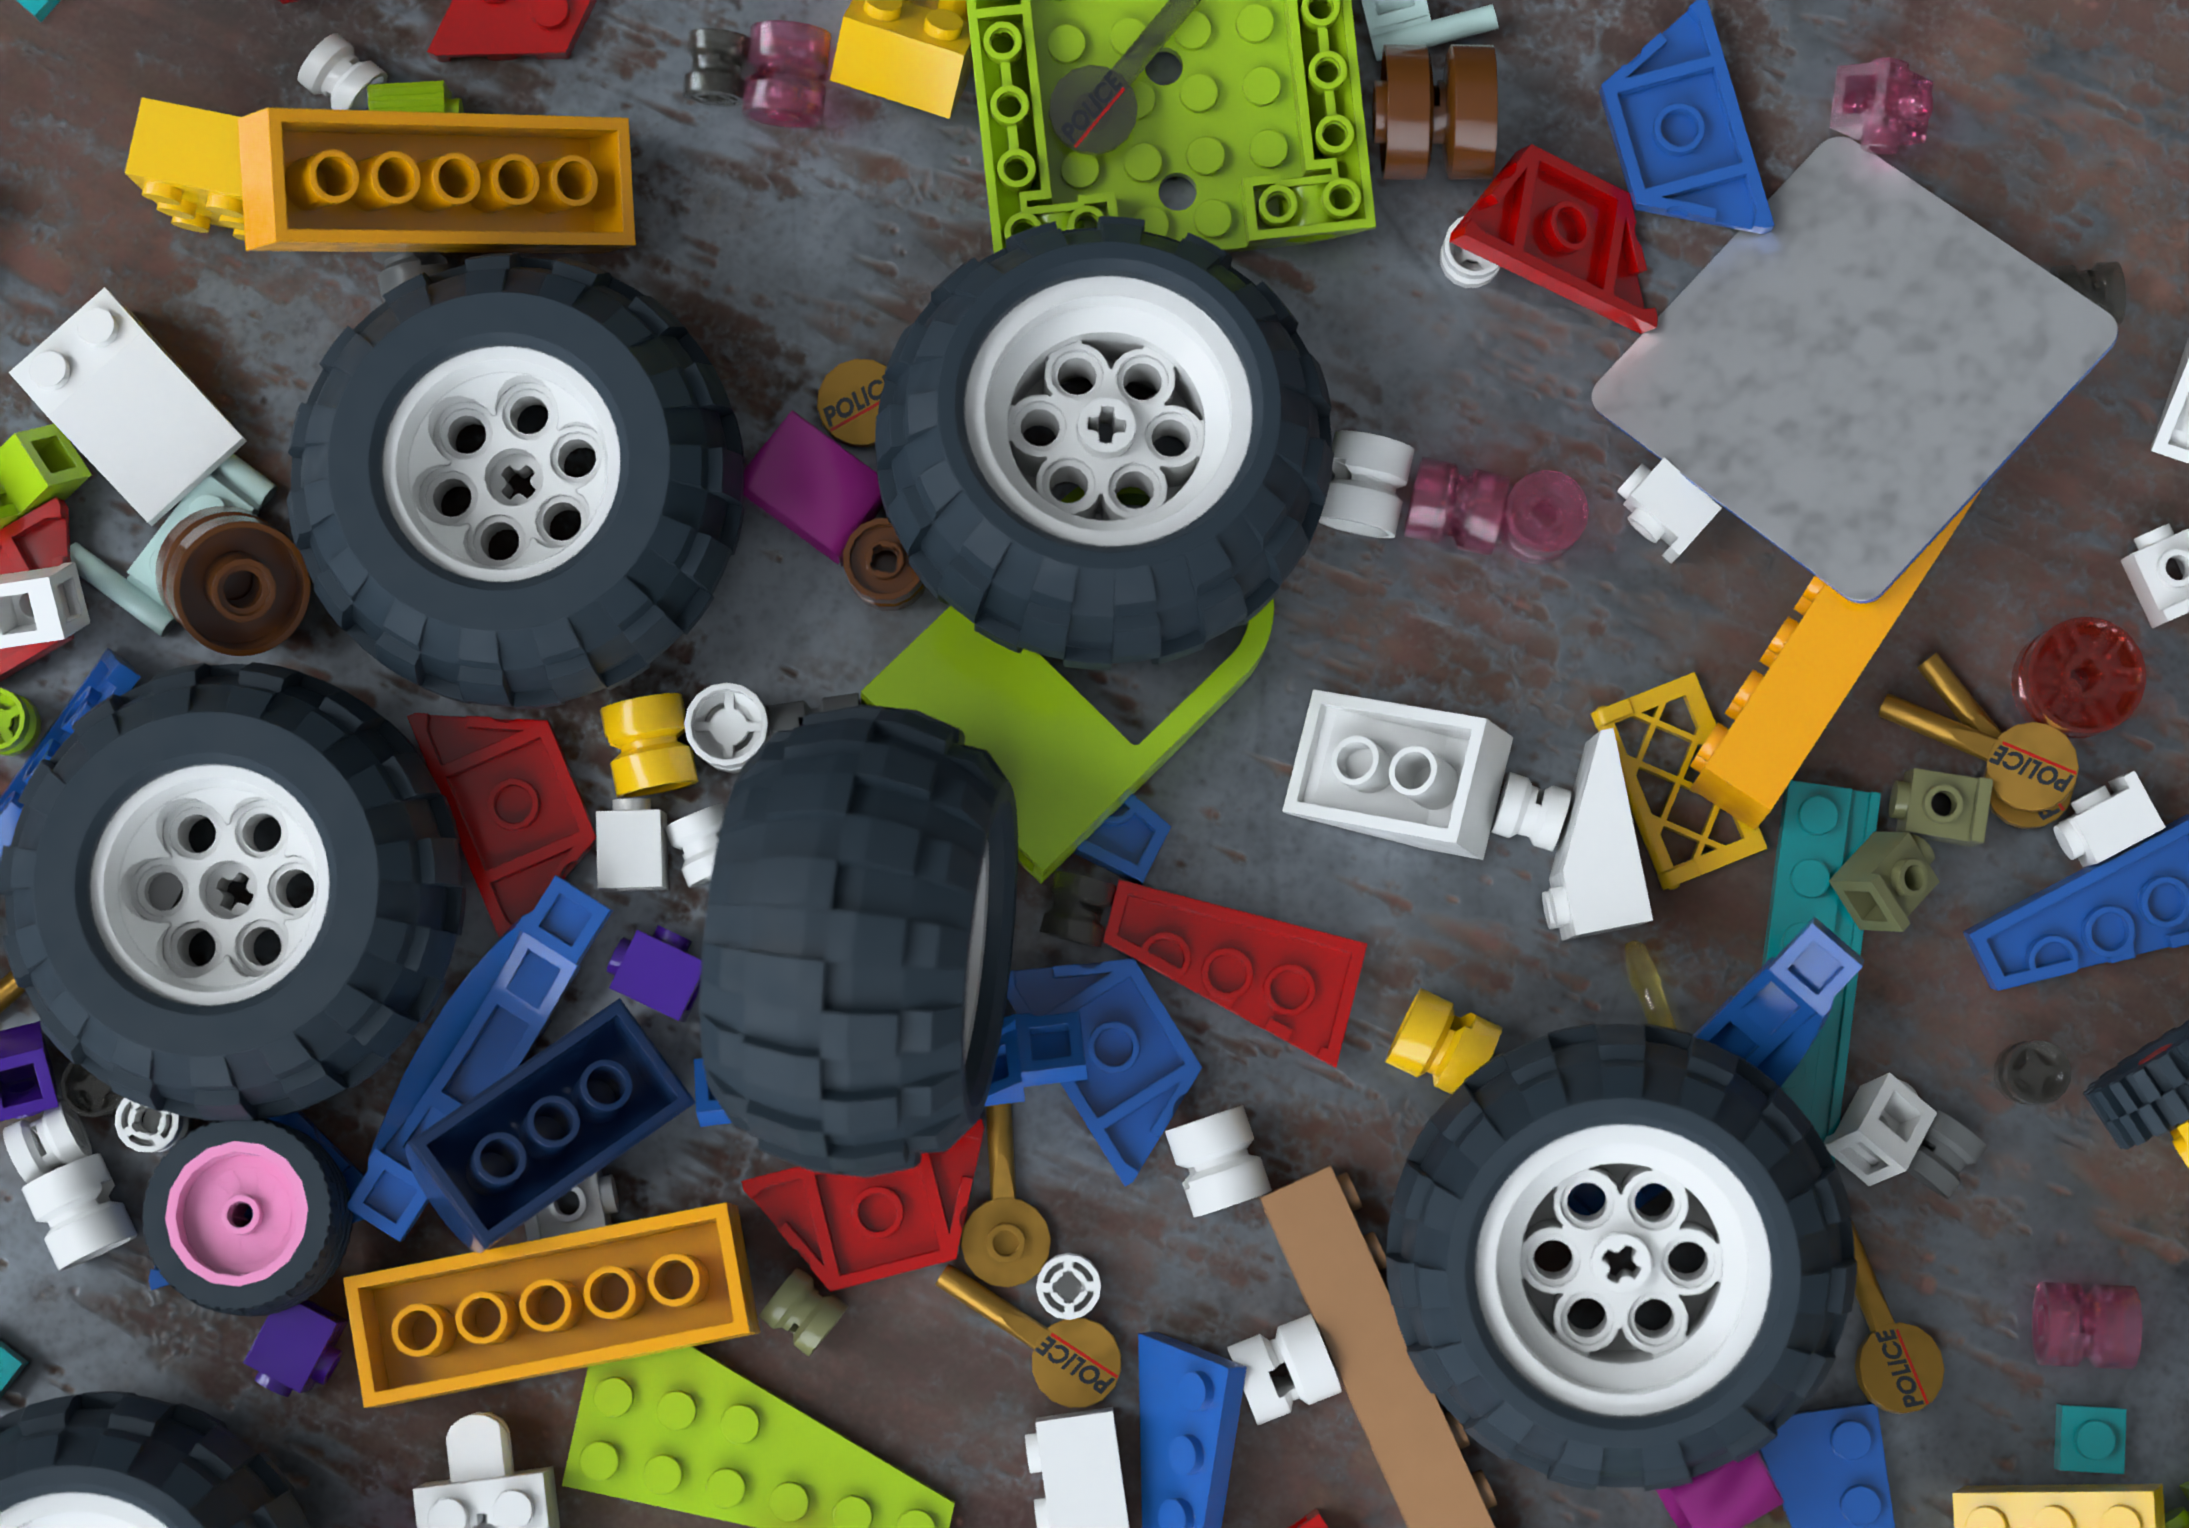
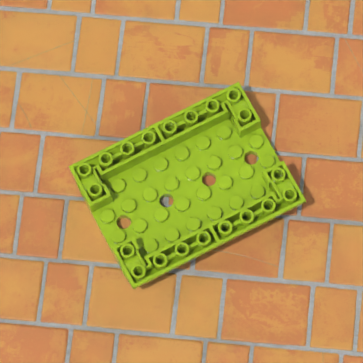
M966 0L994 253L1006 248L1007 238L1030 228L1055 221L1057 229L1061 228L1062 231L1097 228L1100 216L1145 220L1144 232L1169 237L1181 241L1183 238L1185 239L1189 232L1209 241L1227 253L1310 244L1376 229L1351 0ZM1158 52H1168L1176 56L1182 66L1180 77L1169 85H1159L1150 80L1146 74L1145 65L1152 55ZM1111 70L1113 74L1109 78L1112 80L1116 76L1118 80L1114 84L1117 86L1121 82L1123 85L1118 92L1123 87L1125 90L1078 147L1075 148L1074 145L1118 94L1103 78ZM1101 82L1107 83L1099 89L1101 98H1107L1111 89L1113 91V96L1108 103H1102L1096 98L1095 87ZM1090 93L1101 105V107L1103 108L1102 111H1100L1092 102V100L1088 97ZM1083 101L1093 112L1096 110L1100 112L1095 119L1083 107ZM1076 110H1084L1089 116V126L1082 131L1074 127V132L1071 136L1076 142L1072 144L1062 132L1061 127L1066 122L1072 124L1071 118ZM1078 114L1076 116V123L1084 125L1085 117L1082 114ZM1179 176L1186 178L1192 183L1195 188L1196 198L1188 208L1172 210L1162 203L1159 197V188L1168 178Z

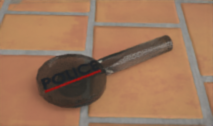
M1168 0L1111 69L1104 66L1087 65L1071 70L1058 81L1050 97L1048 116L1053 132L1065 146L1079 154L1097 156L1114 151L1128 139L1136 124L1138 108L1133 88L1130 85L1202 0Z

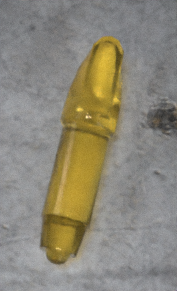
M1637 940L1626 943L1625 960L1628 978L1633 991L1637 993L1648 1024L1677 1030L1660 985L1661 979L1646 946Z

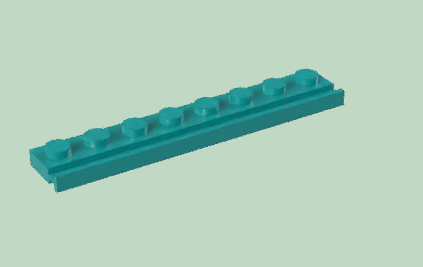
M1793 780L1789 782L1783 796L1762 966L1772 956L1775 958L1814 916L1861 956L1864 930L1858 928L1829 880L1871 834L1876 831L1881 793L1857 791L1850 788ZM1859 971L1834 996L1831 1012L1821 1032L1798 1066L1780 1087L1810 1120L1823 1142L1827 1136L1835 1133L1840 1124Z

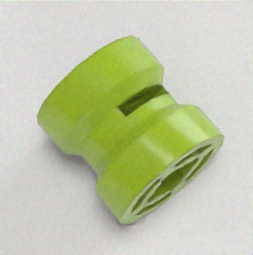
M0 688V755L16 756L25 753L36 743L41 733V718L38 709L29 699ZM13 719H14V726H13L12 730H10V728H11V726H12Z

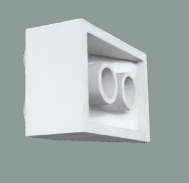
M105 287L9 372L47 417L151 526L247 442L136 316Z
M1313 689L1282 811L1289 815L1426 850L1483 860L1513 737L1487 718Z
M1614 728L1600 730L1585 743L1549 877L1551 888H1549V891L1542 892L1544 913L1550 930L1559 928L1562 941L1637 927L1653 920Z

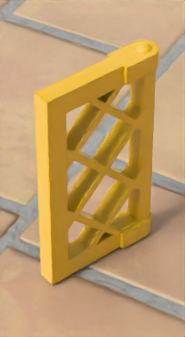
M1695 672L1612 705L1600 706L1590 713L1598 732L1614 728L1630 809L1663 890H1674L1680 886V883L1768 849L1759 826L1756 830H1753L1735 817L1733 819L1741 840L1725 846L1709 839V834L1720 810L1715 804H1713L1701 835L1667 821L1680 787L1696 793L1690 789L1693 783L1685 780L1684 777L1697 746H1703L1716 726ZM1683 697L1696 728L1694 734L1659 720L1666 703ZM1656 708L1652 717L1643 713ZM1631 717L1649 725L1635 758L1627 754L1615 725ZM1656 728L1690 742L1676 776L1642 761ZM1639 769L1673 783L1659 817L1651 813L1636 776ZM1663 828L1697 842L1690 860L1673 866L1661 837ZM1704 846L1714 849L1711 852L1701 855Z

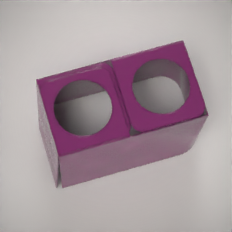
M793 410L744 469L743 495L837 565L840 563L841 567L843 566V551L850 535L861 524L873 520L883 506L877 472L850 452L841 448V445Z
M1755 1452L1739 1463L1733 1460L1712 1471L1692 1477V1483L1656 1490L1678 1528H1743L1784 1503V1499L1758 1452Z

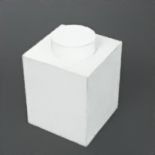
M651 799L612 800V811H596L598 889L604 892L669 890L668 836L664 829L667 826V814L661 809H651Z

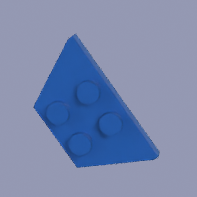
M1696 0L1689 6L1687 12L1663 33L1660 32L1645 45L1627 65H1623L1601 84L1599 94L1628 192L1631 195L1634 210L1765 234L1772 231L1775 226L1708 0Z
M1134 958L1099 963L1010 970L1007 999L1017 1014L1030 1013L1035 1016H1045L1080 1011L1088 1079L1061 1082L1060 1084L1125 1187L1134 1182L1180 1103L1202 1069L1201 1064Z

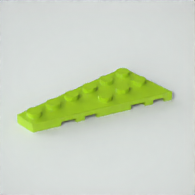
M694 1346L588 1367L562 1486L755 1528H950L956 1502Z

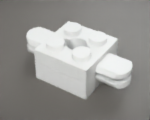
M476 1412L460 1418L454 1423L446 1437L450 1479L425 1482L413 1489L417 1528H560L553 1466L514 1471L509 1427L503 1418L493 1413Z

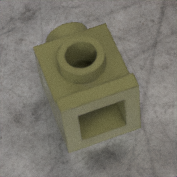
M1913 768L1904 772L1903 781L1896 780L1893 784L1889 802V817L1898 819L1896 832H1909L1925 840L1968 847L1984 843L1993 779L1974 778ZM1936 793H1943L1951 800V810L1947 816H1939L1932 809L1931 801Z
M1877 831L1871 834L1829 880L1860 930L1904 932L1911 924L1907 917L1940 881L1930 867V864L1935 859L1934 851L1924 839L1909 832Z

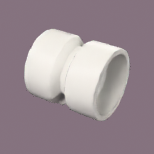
M1348 430L1335 431L1332 443V451L1334 453L1332 473L1335 477L1334 480L1330 481L1319 523L1357 535L1387 539L1394 538L1403 501L1395 492L1396 489L1407 485L1415 449L1403 442L1380 435Z
M728 682L710 685L698 693L687 708L684 722L687 741L699 757L718 771L733 774L739 773L744 764L771 738L768 709L755 693L742 685Z
M1243 1105L1165 1131L1176 1165L1188 1168L1190 1175L1182 1184L1193 1217L1205 1215L1272 1191L1261 1157L1249 1155L1247 1148L1254 1140V1136Z
M101 1153L89 1155L59 1167L31 1181L22 1188L35 1220L48 1223L51 1228L44 1240L58 1271H64L92 1260L129 1242L137 1236V1232L124 1204L111 1201L108 1196L115 1184Z
M1312 1314L1278 1326L1276 1337L1272 1340H1268L1261 1334H1258L1227 1347L1232 1361L1247 1366L1243 1390L1257 1425L1291 1413L1293 1401L1299 1398L1308 1405H1311L1342 1392L1334 1367ZM1285 1363L1289 1374L1283 1377L1276 1376L1271 1378L1269 1371L1274 1370L1279 1364Z

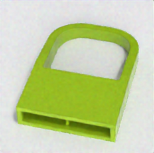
M1078 486L1066 495L1061 502L1074 503L1080 501L1085 496V493ZM1136 487L1123 488L1116 494V498L1122 505L1145 506L1150 502L1146 492ZM1274 598L1246 623L1245 635L1236 650L1138 745L1131 744L1040 654L1023 649L1021 654L1016 653L976 632L974 630L975 624L952 606L946 609L861 690V705L920 711L961 729L965 735L964 745L987 750L1010 782L1014 791L1018 823V862L1042 884L1076 851V848L1085 839L1087 840L1109 816L1123 805L1130 795L1134 794L1252 675L1264 654L1271 634L1274 620Z

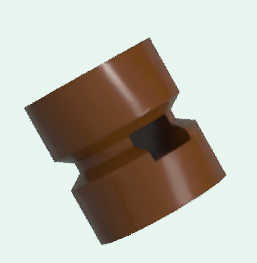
M876 518L861 524L850 535L843 551V567L855 594L866 605L880 611H898L912 605L924 593L926 586L910 566L909 556L901 544L893 525L888 522L887 518Z

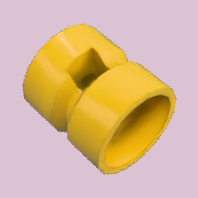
M664 693L637 697L613 703L600 709L605 738L608 739L610 746L621 749V753L610 763L617 798L653 795L688 787L699 782L692 747L677 741V738L685 732L684 722L686 713L682 694Z
M1420 988L1395 1035L1385 1063L1416 1078L1428 1072L1433 1076L1434 1087L1452 1094L1464 1083L1468 1076L1490 1061L1503 1028L1472 1012L1460 1018L1455 1015L1453 1003Z

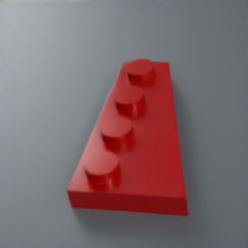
M1123 880L1118 881L1103 943L1132 959L1134 958L1141 964L1333 1068L1337 1067L1368 943Z

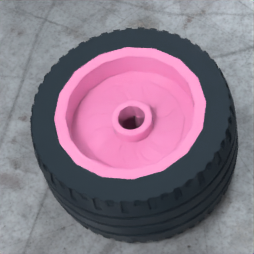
M265 1118L211 1122L188 1133L187 1137L177 1141L155 1168L154 1176L150 1178L148 1189H146V1200L143 1202L142 1220L144 1221L143 1233L145 1235V1243L149 1247V1255L162 1277L177 1292L196 1305L219 1313L237 1316H264L282 1312L304 1302L310 1296L317 1293L340 1266L341 1259L346 1254L347 1246L351 1239L349 1235L353 1227V1213L347 1206L350 1200V1191L340 1168L330 1154L318 1142L302 1131ZM250 1206L253 1211L251 1222L244 1217L246 1210Z

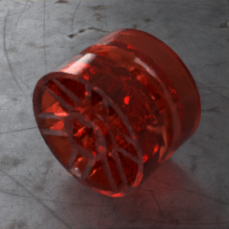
M2072 618L2040 633L2024 646L2015 661L2012 671V695L2017 709L2027 723L2037 722L2050 725L2065 734L2069 741L2083 740L2120 725L2132 715L2144 694L2146 668L2140 649L2132 637L2122 628L2100 618ZM2074 670V673L2081 680H2086L2084 688L2077 683L2076 679H2070L2071 671Z

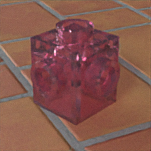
M1876 58L1871 63L1837 66L1829 128L1860 141V148L1874 154H1896L1899 152L1900 145L1926 143L1928 121L1933 111V81L1909 70L1910 64L1908 62L1895 58Z

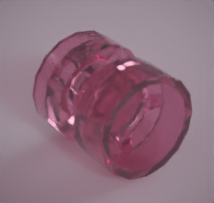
M766 20L751 25L747 60L756 69V73L745 78L742 106L743 116L751 121L776 127L812 128L822 125L827 89L818 80V77L829 71L832 43L831 33L811 24L794 21Z
M1422 456L1409 504L1403 537L1438 544L1445 537L1452 538L1456 549L1490 557L1502 520L1510 476L1477 468L1465 476L1460 474L1455 463Z
M1542 470L1526 475L1514 485L1499 510L1497 529L1501 543L1512 556L1524 563L1542 565L1557 561L1573 547L1587 526L1589 507L1585 493L1574 479L1561 472Z
M2039 1282L2036 1287L2032 1308V1345L2035 1359L2039 1365L2078 1367L2083 1358H2088L2095 1368L2133 1370L2138 1361L2142 1339L2141 1303L2135 1286L2095 1284L2089 1293H2085L2079 1283ZM2080 1315L2082 1316V1333H2080Z

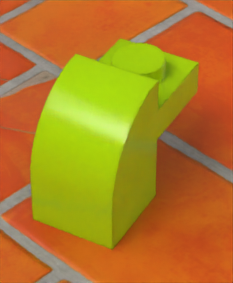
M55 424L14 433L0 447V530L55 497L65 501L92 475L70 440Z

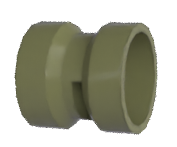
M798 1266L774 1294L758 1317L773 1329L783 1328L787 1332L791 1331L793 1333V1345L807 1357H810L849 1306L834 1294L822 1297L819 1294L820 1291L814 1287V1278Z

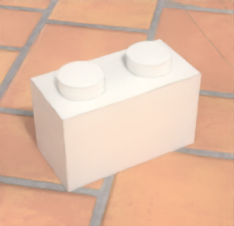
M1113 1407L1037 1417L1035 1421L1037 1433L1025 1435L1030 1474L1042 1472L1046 1498L1034 1499L1037 1528H1130Z

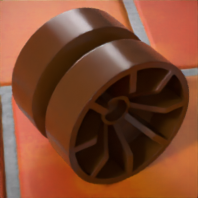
M1384 44L1380 80H1374L1372 97L1373 144H1380L1382 179L1424 180L1430 168L1433 144H1442L1444 168L1449 180L1492 179L1495 167L1498 126V78L1494 45L1451 44L1445 58L1443 80H1438L1437 85H1434L1432 60L1426 44Z
M214 506L194 512L181 520L169 532L158 553L155 570L156 585L165 608L193 638L215 652L230 656H251L266 652L290 637L306 613L311 588L309 572L302 554L289 538L251 511L233 506Z

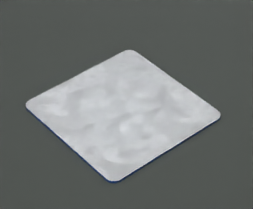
M1833 137L1821 143L1769 198L1768 205L1775 225L1772 231L1758 234L1739 230L1658 317L1657 328L1643 333L1601 377L1593 388L1592 402L1596 411L1660 460L1665 457L1693 485L1844 598L1854 603L1865 604L1877 600L1892 586L2111 350L2118 338V327L2110 313L1874 153L1848 137Z

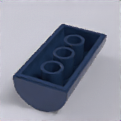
M619 998L411 1139L405 1146V1152L417 1182L442 1220L466 1246L477 1253H482L693 1106L696 1101Z

